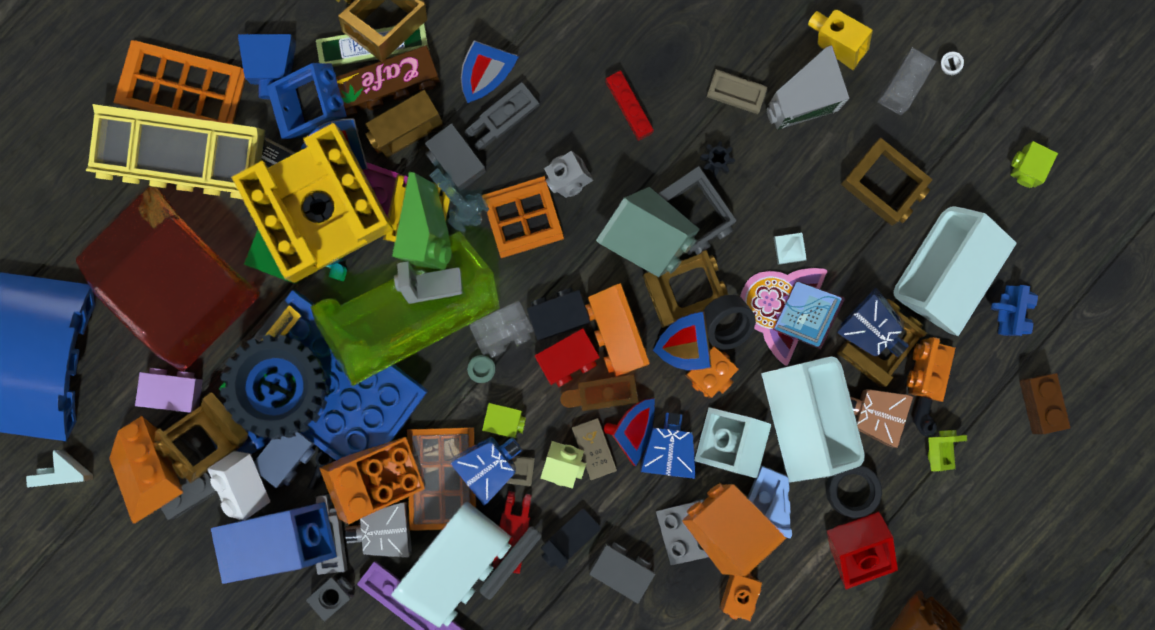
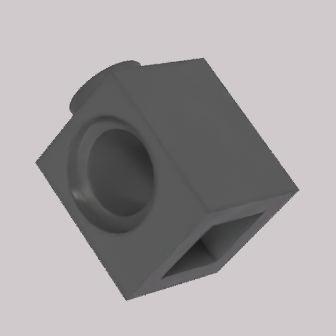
M336 574L306 601L325 622L355 595L351 592L353 587L350 582L343 576L339 578ZM328 589H334L338 592L339 600L337 603H332L327 599L326 592Z

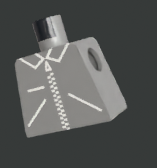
M408 502L389 505L361 518L360 525L345 527L346 542H362L363 554L410 557L412 555V546L409 530Z

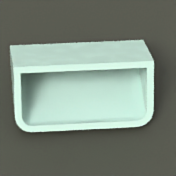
M956 206L949 207L941 213L896 284L894 296L902 304L946 332L959 336L1009 257L1016 242L987 214Z
M831 356L761 373L789 482L828 477L862 465L864 450L843 368L837 358Z
M467 501L457 511L391 596L438 628L442 624L448 626L458 614L454 610L460 601L466 604L476 591L472 586L478 578L484 581L493 570L490 563L497 556L501 559L509 550L511 545L508 541L511 536Z

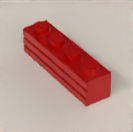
M619 71L607 77L605 83L623 112L637 141L653 134L654 130L622 72Z

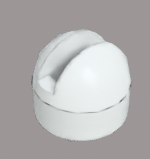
M949 52L941 60V68L948 75L958 74L964 65L963 57L957 52ZM949 58H953L955 71L950 69Z

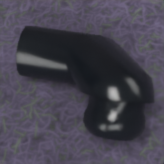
M919 396L913 416V423L923 436L931 437L937 431V425L929 414L933 400Z

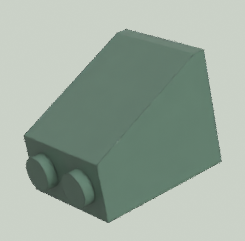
M648 187L622 200L596 241L660 277L667 272L671 274L681 264L680 256L683 252L687 253L696 242L694 237L700 229L653 189Z

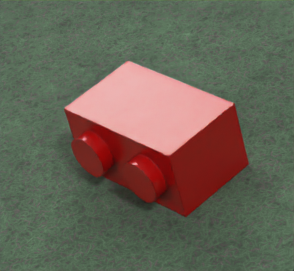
M584 329L577 331L535 355L550 385L552 386L556 383L558 388L573 380L571 374L578 370H581L584 374L597 366L595 361L600 358Z

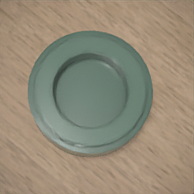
M479 355L471 359L467 370L469 377L473 381L486 383L494 377L496 367L489 357Z

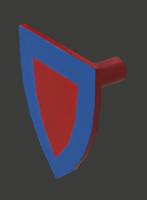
M655 398L644 399L634 404L624 414L618 425L606 423L604 426V432L614 437L633 466H636L650 437L654 419Z

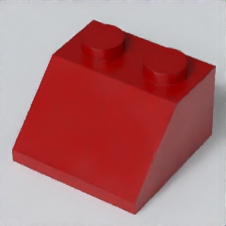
M880 512L827 530L830 550L845 589L898 571L893 536Z

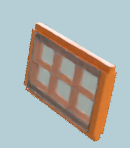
M474 428L407 430V441L425 487L424 490L409 496V530H443L464 503L468 501L476 508V495L450 464L455 455L475 445Z

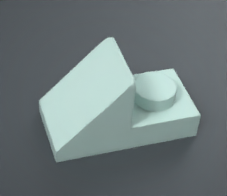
M64 450L53 451V468L36 469L37 475L26 476L27 487L93 480V474Z

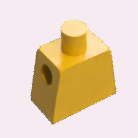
M834 10L829 18L816 11L808 22L810 27L819 32L818 45L823 49L832 46L836 59L854 70L869 50L873 30L838 10Z

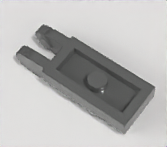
M521 82L479 116L480 118L465 130L464 134L468 138L474 136L486 125L490 132L479 139L475 145L476 149L480 151L540 106L539 102Z

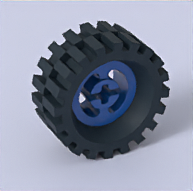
M270 334L262 335L263 340L261 341L253 338L247 341L249 347L244 349L240 346L235 350L238 354L235 360L229 358L225 365L230 367L228 373L222 372L221 380L225 382V388H220L221 396L226 398L227 401L223 403L226 411L230 412L233 415L231 418L237 424L243 426L244 429L264 438L281 439L284 436L292 438L296 436L295 433L298 431L304 433L310 429L308 424L312 420L314 422L318 421L321 417L318 415V412L321 408L325 410L327 405L324 398L325 394L329 395V386L326 385L328 376L322 368L323 364L311 350L294 338L290 340L284 335H278V338H274ZM278 369L276 374H270L265 377V380L269 383L280 385L292 392V385L288 379L293 375L296 380V392L292 400L276 408V404L288 400L289 397L279 391L274 392L269 387L261 385V390L265 395L264 401H261L258 396V386L262 377L269 371Z

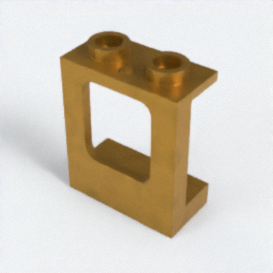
M707 250L681 261L678 268L671 274L667 272L657 277L648 272L643 275L662 328L673 324L682 317L703 312L706 306L714 299L728 295L724 282H719L715 273V271H718L716 260L713 255L708 256ZM698 267L703 268L713 291L712 297L685 308H680L669 285V279Z
M887 299L889 304L904 321L906 335L903 340L909 344L908 348L899 357L892 353L887 360H882L878 356H873L851 341L846 340L837 352L838 355L880 387H885L893 378L891 375L919 338L925 337L927 334L921 329L923 325L911 316L906 318L899 312L900 307Z
M211 392L202 399L200 407L164 432L160 428L156 430L154 446L161 456H167L172 461L173 469L179 477H185L192 483L208 471L207 468L242 447L246 442L248 433L231 418V413L226 411L224 405ZM199 426L217 445V450L193 467L172 442L193 427Z

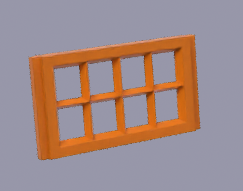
M131 40L113 103L144 112L233 124L246 79L241 67ZM144 54L161 58L156 77L139 73ZM167 60L184 64L179 83L162 79ZM190 65L207 69L202 89L185 85ZM213 71L230 75L225 95L208 91ZM137 78L154 82L149 102L132 98ZM160 84L177 88L172 108L155 104ZM183 90L200 94L195 114L178 110ZM206 96L223 100L218 120L201 116Z

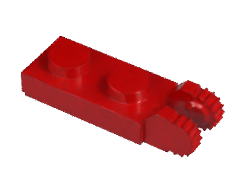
M508 491L505 512L501 516L500 528L511 536L508 541L511 547L501 559L497 556L494 558L493 569L499 566L528 530L530 521L528 515L532 495L526 494L523 498L522 516L511 514L512 506L515 502V492ZM522 562L513 573L520 574Z

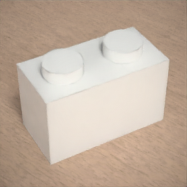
M233 451L207 468L211 476V485L218 492L222 501V510L228 517L246 520L270 503L250 454Z

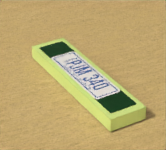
M422 24L388 57L397 56L425 45L428 47L425 24ZM395 26L376 29L375 31L384 37ZM347 35L316 40L319 63H332V66L335 67L377 59Z

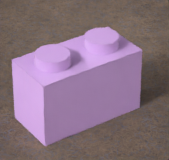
M150 368L149 373L140 372L135 406L191 413L199 407L203 380L194 379L195 373L177 371L176 377L168 376L167 370Z

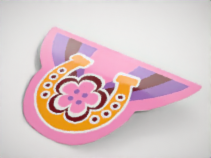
M801 269L788 275L776 271L760 272L750 277L742 289L740 297L755 314L756 324L754 329L763 333L764 339L772 353L786 366L789 364L799 339L776 330L775 326L795 284L800 282L820 290L827 273L825 269Z

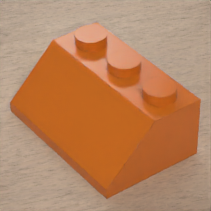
M621 283L588 297L589 304L585 305L590 321L595 319L599 330L594 331L599 347L605 346L608 356L604 357L608 372H614L617 377L649 365V360Z
M143 416L118 430L109 458L133 523H137L184 493L178 476L173 469L172 461L167 456H161L154 446L155 434L158 429Z

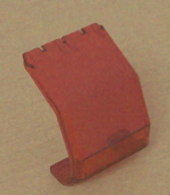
M148 186L76 258L77 266L94 294L154 354L181 372L185 371L261 294L260 288L252 281L248 282L231 268L180 217L164 194L154 186Z

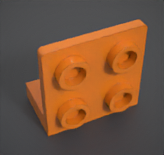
M934 337L921 340L920 344H916L913 352V360H916L914 371L909 372L906 386L910 387L908 394L943 402L956 348L939 344L940 339Z

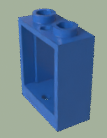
M311 63L267 85L281 139L302 138L324 123L347 117L332 63ZM314 80L324 115L305 123L296 88Z

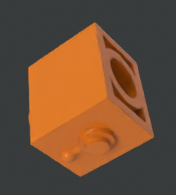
M715 346L710 349L712 368L690 370L685 375L692 381V387L696 391H702L704 396L712 398L718 391L723 394L734 382L730 378L739 370L736 364L730 361V356L725 352H720Z
M748 573L746 576H729L720 609L722 612L730 615V618L736 620L742 618L751 621L762 585L759 579L751 575L752 573Z

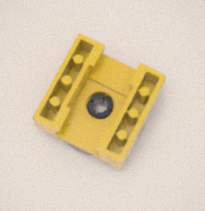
M335 123L304 138L303 140L307 148L267 168L265 162L261 161L232 176L284 279L293 283L327 265L349 259L365 245L394 230L376 197L372 184L364 174L343 132ZM321 202L326 203V210L323 213L324 217L322 215H315L314 212L315 206Z

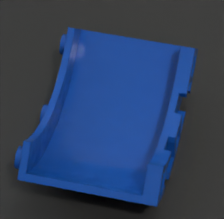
M0 272V432L67 441L77 422L75 391L69 390L70 375H76L80 352L78 349H75L78 334H84L95 307L92 285Z

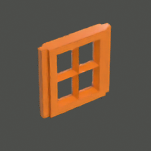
M545 176L482 195L501 259L564 239ZM540 194L544 208L524 214L520 200ZM515 201L519 216L499 221L495 207ZM546 213L550 228L530 233L526 219ZM521 221L525 235L506 241L502 227Z

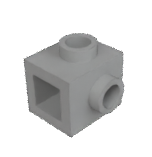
M573 151L556 157L549 166L544 168L549 177L546 179L549 188L553 193L558 192L565 198L577 195L582 191V187L593 181L582 158Z

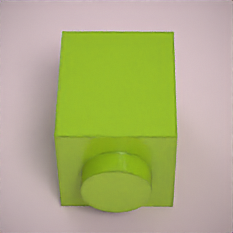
M489 403L482 431L516 438L517 433L523 434L526 417H522L523 411Z

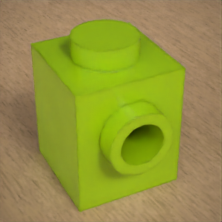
M1032 141L1024 146L1022 152L1018 151L1011 163V166L1014 167L1011 176L1017 178V182L1022 186L1028 188L1037 187L1045 182L1058 153Z

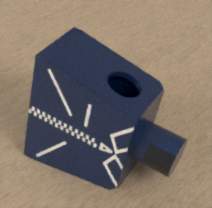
M877 288L839 325L837 331L842 337L873 356H878L887 348L895 356L899 357L909 346L908 343L898 336L904 329V321Z

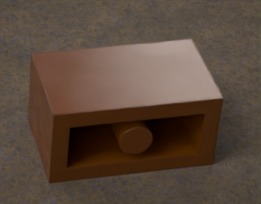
M1057 373L1019 380L1032 434H1048L1071 428Z

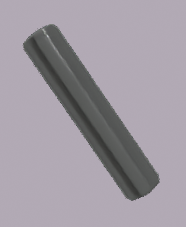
M532 526L529 527L482 585L479 591L484 597L489 600L493 598L540 540L542 534Z

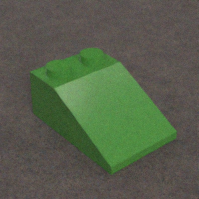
M409 172L392 256L405 262L409 261L410 264L415 266L446 270V265L450 262L452 255L451 241L437 185L416 173Z

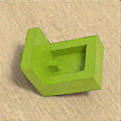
M956 430L939 431L938 437H928V460L931 465V471L955 469L953 442L967 441V435H957Z

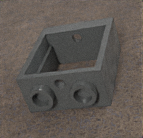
M699 166L658 193L669 203L697 184L723 221L722 224L698 239L687 252L688 255L694 251L697 255L701 254L711 246L709 241L718 236L721 240L734 230L731 226L736 223V219Z

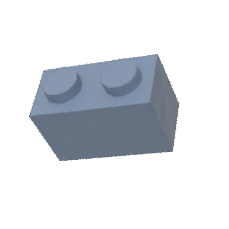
M300 431L296 432V436L292 438L284 436L281 439H272L254 461L258 474L276 488L282 487L284 484L288 486L298 473L295 470L301 462L306 464L315 453V450L312 449L315 444Z

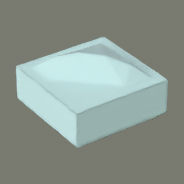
M802 233L774 237L778 265L807 260Z

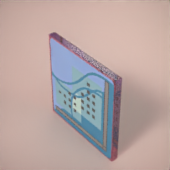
M796 280L773 330L821 349L845 298Z

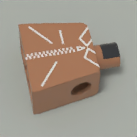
M863 390L860 399L850 397L858 430L886 446L898 448L913 397L875 390Z

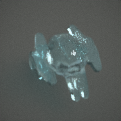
M438 168L429 175L435 184L446 193L449 200L456 205L455 212L453 209L449 211L450 218L448 219V222L455 229L465 232L464 226H478L482 223L481 211L487 212L489 207L480 194L475 196L467 195L466 199L468 201H464L456 189L451 186V182L445 178Z

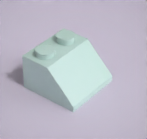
M709 407L694 461L757 478L771 424Z

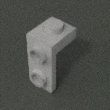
M409 261L397 263L398 275L394 276L395 287L398 292L401 291L408 304L463 293L462 272L460 268L416 275Z

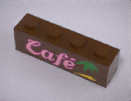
M427 45L336 77L347 115L343 119H351L358 115V111L367 108L368 110L379 109L384 106V102L392 99L394 101L404 100L410 96L409 93L420 90V92L432 90L436 87L435 84L440 83Z

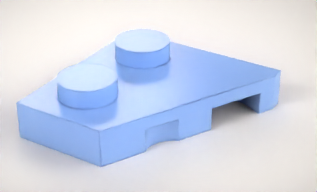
M761 465L758 477L755 478L747 498L785 537L790 539L792 530L790 528L791 512L788 497V477Z

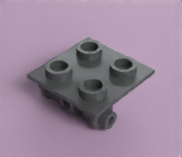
M704 499L656 511L670 565L709 557L682 522L688 515L687 510L697 502L702 503Z

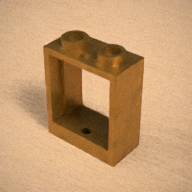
M355 0L338 15L342 32L383 62L427 21L426 4L423 0H391L406 11L408 15L384 37L363 22V20L385 0Z
M423 90L367 122L366 125L370 131L366 133V136L378 154L383 152L388 158L444 125L426 91Z
M880 138L873 144L841 185L892 226L899 221L904 223L913 212L910 207L916 200L921 202L931 190L927 186L933 179ZM881 154L919 183L897 211L893 210L859 182Z

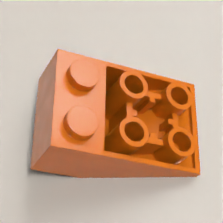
M406 437L345 456L320 467L338 518L347 524L425 489Z

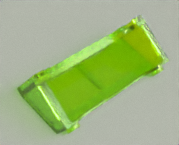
M460 231L449 236L452 255L450 262L446 265V270L460 268L462 272V294L408 304L401 291L398 292L396 290L393 278L342 305L336 299L330 298L310 307L317 327L352 386L500 308L493 271ZM421 266L413 268L416 275L441 271L440 269Z

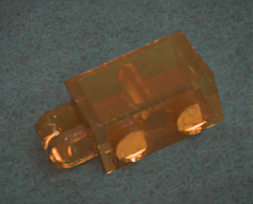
M634 374L578 383L579 389L565 391L560 397L563 406L567 408L581 406L582 411L638 403Z

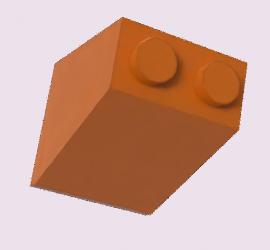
M718 484L707 493L709 497L702 503L697 502L687 510L688 515L682 520L719 571L726 575L746 576L786 539L784 534L734 484Z

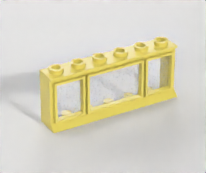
M93 104L94 121L89 162L86 171L96 172L95 178L113 180V175L123 176L122 182L140 184V179L150 180L149 186L166 188L167 183L177 184L176 190L193 192L194 187L204 188L203 194L220 196L221 191L231 192L230 198L243 199L232 176L261 162L265 136L264 129Z

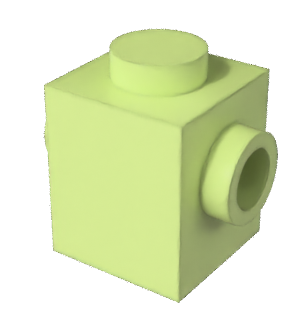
M552 441L540 479L553 482L559 486L573 488L576 478L582 479L586 463L581 462L584 451L572 445H564Z

